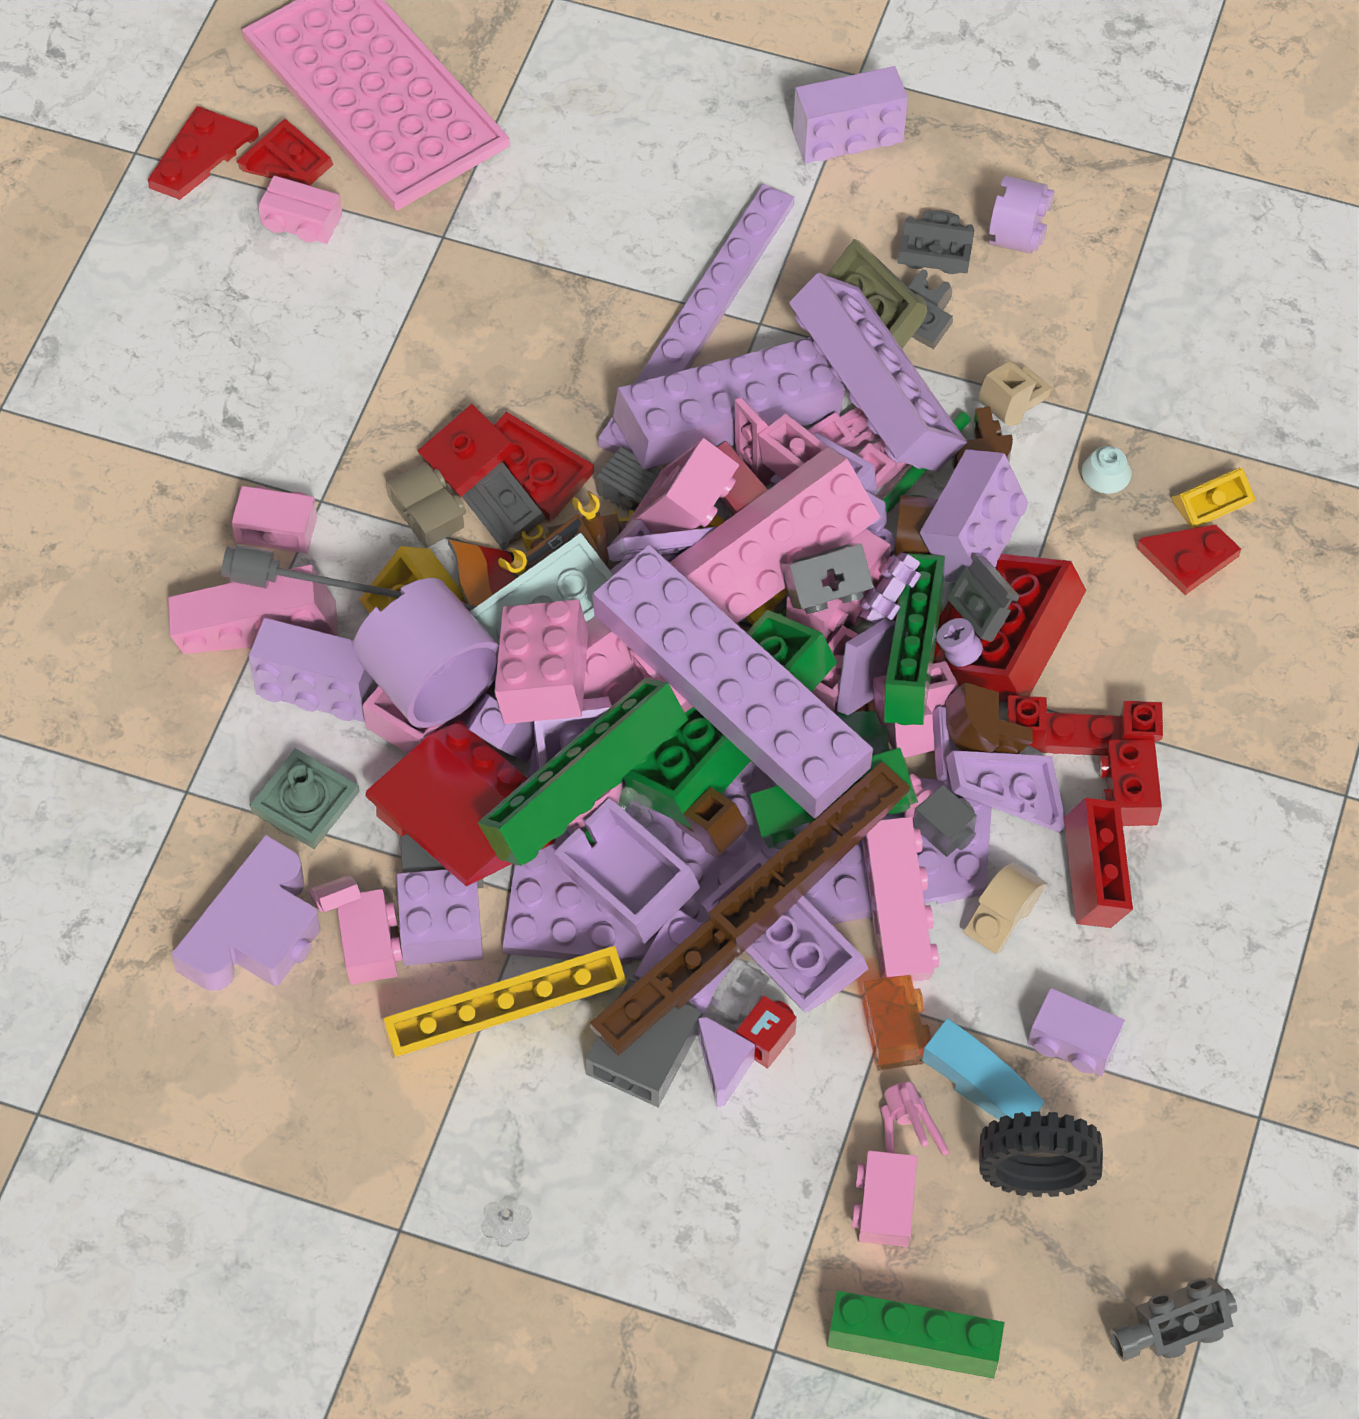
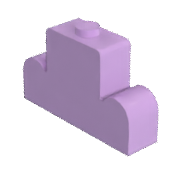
M265 835L172 952L171 956L176 972L204 989L218 991L227 987L232 982L235 964H238L267 983L277 986L296 962H303L311 950L312 941L319 934L321 928L317 909L297 897L304 888V876L298 855Z

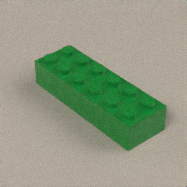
M767 610L747 632L753 640L811 692L837 664L822 632ZM694 707L685 712L689 720L677 729L678 732L673 738L661 743L650 753L647 761L635 766L623 777L638 803L689 828L691 826L683 813L710 787L722 794L751 761Z

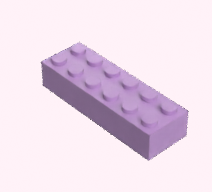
M817 273L789 302L797 314L795 316L797 323L811 334L815 340L813 342L814 348L828 359L832 365L830 368L832 374L846 385L850 391L848 394L849 399L855 406L863 410L868 417L867 425L875 434L881 436L886 444V453L897 463L905 462L918 469L925 468L938 472L967 443L859 287Z
M813 337L619 387L613 417L642 469L645 470L671 463L702 438H705L715 447L726 441L730 446L736 445L735 400L739 397H742L770 424L786 413L803 427L821 422L835 412L840 415L846 386L832 374L830 370L832 365L826 357L822 356L814 348L813 342L815 340Z

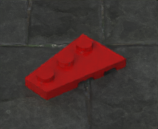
M197 106L148 178L149 189L181 200L210 177V171L223 160L226 162L230 161L237 155L236 150L246 142L251 144L259 138L258 128Z

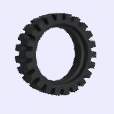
M1040 1111L1031 1112V1116H1026L1021 1112L1015 1113L1014 1119L1006 1115L1000 1117V1121H991L988 1127L985 1126L982 1129V1133H980V1175H982V1179L985 1182L990 1181L991 1186L994 1188L1001 1187L1004 1192L1010 1193L1016 1190V1195L1025 1196L1029 1192L1033 1193V1197H1042V1193H1048L1050 1197H1059V1192L1071 1195L1075 1194V1189L1081 1192L1087 1190L1088 1186H1094L1097 1180H1100L1102 1177V1135L1100 1131H1097V1127L1093 1124L1087 1125V1121L1080 1118L1074 1121V1116L1068 1114L1060 1118L1057 1112H1048L1047 1116H1041ZM1025 1153H1051V1154H1058L1059 1156H1053V1157H1034V1156H1027V1155H1021V1154H1025Z

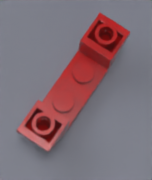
M1008 695V722L1032 728L1033 742L1030 746L1041 753L1100 756L1105 755L1108 740L1155 739V742L1163 738L1162 702L1124 700L1120 716L1047 713V697Z

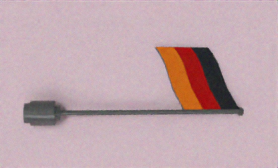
M448 540V545L457 561L459 588L466 602L464 606L469 611L515 580L512 572L503 569L498 563L499 559L502 558L509 564H512L515 558L513 552ZM237 544L236 548L227 546L222 563L221 576L229 577L230 582L260 588H267L269 581L276 582L279 575L392 598L402 596L401 591L279 568L280 560L274 559V551Z

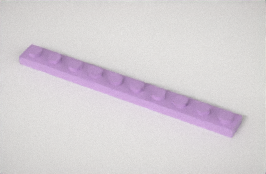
M765 184L762 185L634 383L690 369L793 208L794 196ZM612 416L598 438V447L614 454L621 446L633 452Z

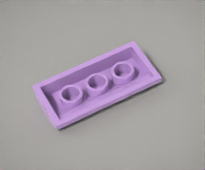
M759 852L701 903L702 907L707 912L711 911L764 865L768 859ZM804 896L745 950L804 1013L835 996L869 969L864 957Z

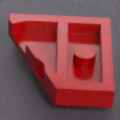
M286 119L282 120L236 161L239 169L243 172L271 179L273 176H277L311 186L334 165L330 156Z
M1216 524L1142 537L1138 540L1137 549L1184 595H1187L1237 559L1241 552V548Z

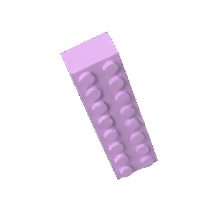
M650 545L593 593L594 615L814 819L871 768L873 748Z

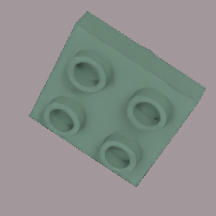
M295 748L252 801L250 809L251 813L315 850L358 795L359 786Z

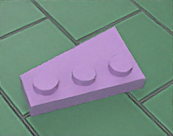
M952 751L945 757L953 793L1059 833L1065 829V814L1052 756Z

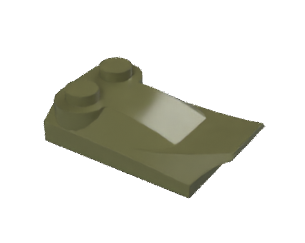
M853 239L826 275L859 287L902 349L926 317L927 305L923 297L913 293L859 240Z

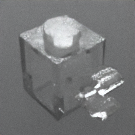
M735 957L717 986L707 1010L739 1027L758 1003L770 977L762 973L763 969L751 957L747 963Z

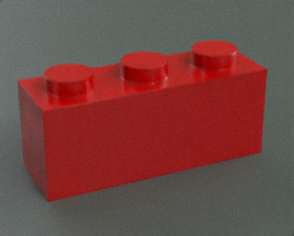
M1084 798L1064 817L1076 924L1112 928L1133 910L1120 802Z

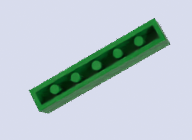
M909 554L920 562L915 571L920 573L921 576L913 588L906 585L900 595V609L897 613L885 683L884 722L897 723L904 726L924 725L937 640L936 636L944 594L945 556Z
M645 677L477 822L499 860L522 866L535 859L541 848L552 839L561 836L573 820L591 810L597 799L608 790L617 787L629 771L647 761L653 750L677 734V729L689 719L668 682Z

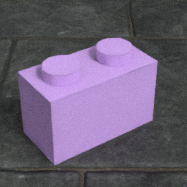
M1050 988L1031 1028L1028 1044L1044 1056L1058 1057L1070 1062L1074 1068L1083 1073H1095L1103 1076L1120 1039L1125 1020Z

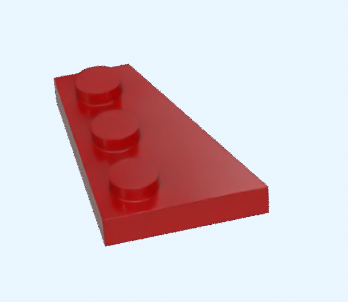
M506 411L494 426L512 442L516 450L502 462L551 523L594 474V465Z

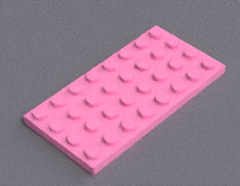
M295 0L242 29L243 39L395 211L510 147V139L507 134L384 0Z

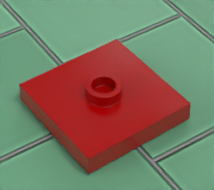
M470 404L417 452L433 470L438 469L445 482L462 497L514 452L516 448L473 404Z

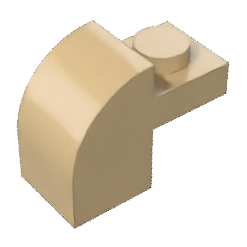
M1009 360L986 374L979 393V401L985 407L990 406L991 412L1007 426H1015L1021 423L1026 411L1049 398L1052 387L1027 366L1020 369Z
M1016 862L1006 865L997 873L979 898L978 902H980V905L963 933L993 953H1000L1019 920L1029 916L1048 883Z

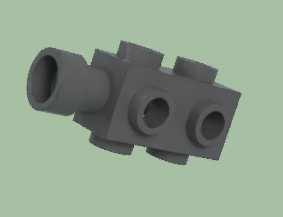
M1211 1277L1196 1279L1189 1282L1182 1289L1169 1294L1155 1295L1148 1302L1136 1306L1135 1309L1139 1323L1132 1326L1126 1323L1111 1329V1341L1118 1357L1123 1362L1139 1356L1140 1350L1149 1348L1157 1356L1162 1355L1165 1358L1179 1357L1185 1353V1346L1198 1340L1203 1343H1213L1222 1339L1224 1336L1223 1331L1234 1327L1231 1314L1237 1312V1304L1231 1291L1228 1288L1223 1289Z

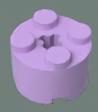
M1005 175L1000 185L1006 187L1005 195H997L989 231V234L994 236L989 240V245L1031 254L1033 250L1038 251L1039 245L1044 243L1047 224H1043L1042 220L1046 212L1051 210L1055 191L1048 189L1047 184Z

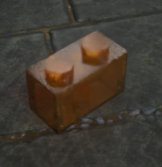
M911 975L863 981L861 999L876 1071L924 1064L922 1061L924 1048L931 1040V1033L928 1024H921L919 1012L924 1011L922 992L920 988L914 989Z

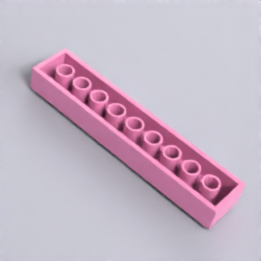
M827 447L669 563L737 624L787 587L781 567L782 563L843 546L881 517L848 459ZM595 616L586 623L588 643L583 700L608 696L611 706H613L645 677L631 660L629 653L631 648Z

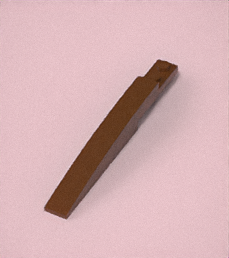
M881 762L709 911V919L590 1022L591 1030L619 1056L674 1007L678 1010L681 1009L819 882L910 791V786L885 763Z

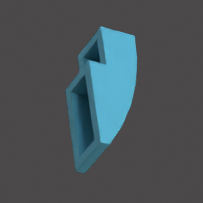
M948 1018L924 1048L922 1059L924 1063L954 1082V1090L998 1120L1006 1115L1014 1119V1114L1021 1112L1026 1116H1031V1112L1040 1111L1044 1106V1100L1010 1066Z

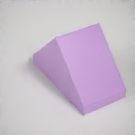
M707 1017L698 1018V1039L716 1106H725L754 1062L755 1044Z

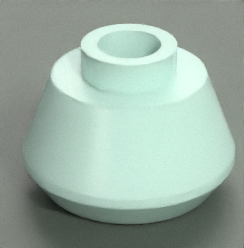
M1103 446L1096 449L1086 458L1082 465L1083 480L1091 489L1100 493L1111 494L1119 492L1131 480L1132 470L1125 454L1113 446Z

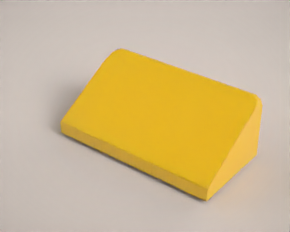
M1243 467L1229 470L1171 496L1174 505L1191 529L1256 501Z

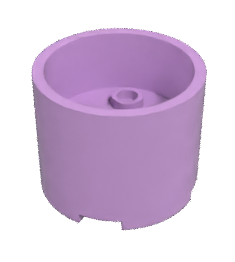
M426 578L402 587V596L394 600L383 611L376 607L360 626L353 643V650L358 656L359 663L413 726L419 728H428L442 724L456 717L477 701L496 678L499 653L497 642L451 589L440 579Z

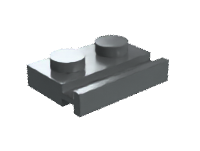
M503 462L462 496L502 550L507 549L506 545L514 539L516 541L520 539L523 531L528 533L546 519Z
M974 553L971 557L974 561L970 569L965 567L947 599L961 616L971 623L974 631L981 639L992 642L1011 612L1008 607L1012 600L1017 601L1020 596L986 557Z

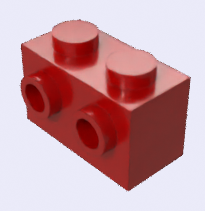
M1155 739L1108 740L1105 755L1099 756L1100 778H1106L1107 789L1102 791V800L1120 802L1123 826H1157L1162 810Z

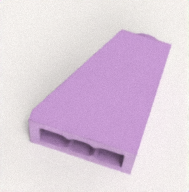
M485 691L465 720V724L470 731L498 749L526 762L530 759L532 749L536 745L533 721L504 724L497 698L493 694Z

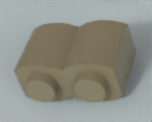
M423 462L386 482L390 501L424 547L428 548L464 528L463 515L466 514V509L456 494L451 496L446 490V482L438 469L432 471Z

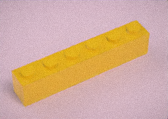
M612 946L383 1018L381 1022L392 1058L394 1059L622 987L627 984L616 946Z

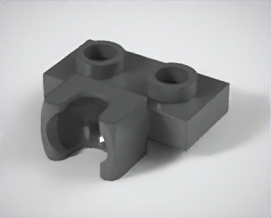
M922 269L908 286L913 293L923 297L927 305L926 317L912 338L934 349L953 323V316L943 311L951 300L952 287L946 281L937 289L929 290L928 281L926 280L928 272Z

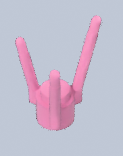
M904 1082L888 1088L884 1094L887 1105L880 1109L884 1119L885 1152L895 1153L893 1120L895 1119L900 1125L912 1123L921 1146H927L928 1140L920 1121L921 1117L940 1152L943 1155H948L949 1149L928 1113L924 1099L919 1098L916 1086L911 1082Z

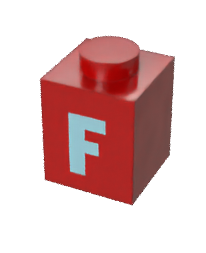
M764 995L738 1027L736 1034L755 1044L754 1060L768 1069L796 1034L797 1016L794 1015L793 1010L784 1002L779 1000L774 1002Z

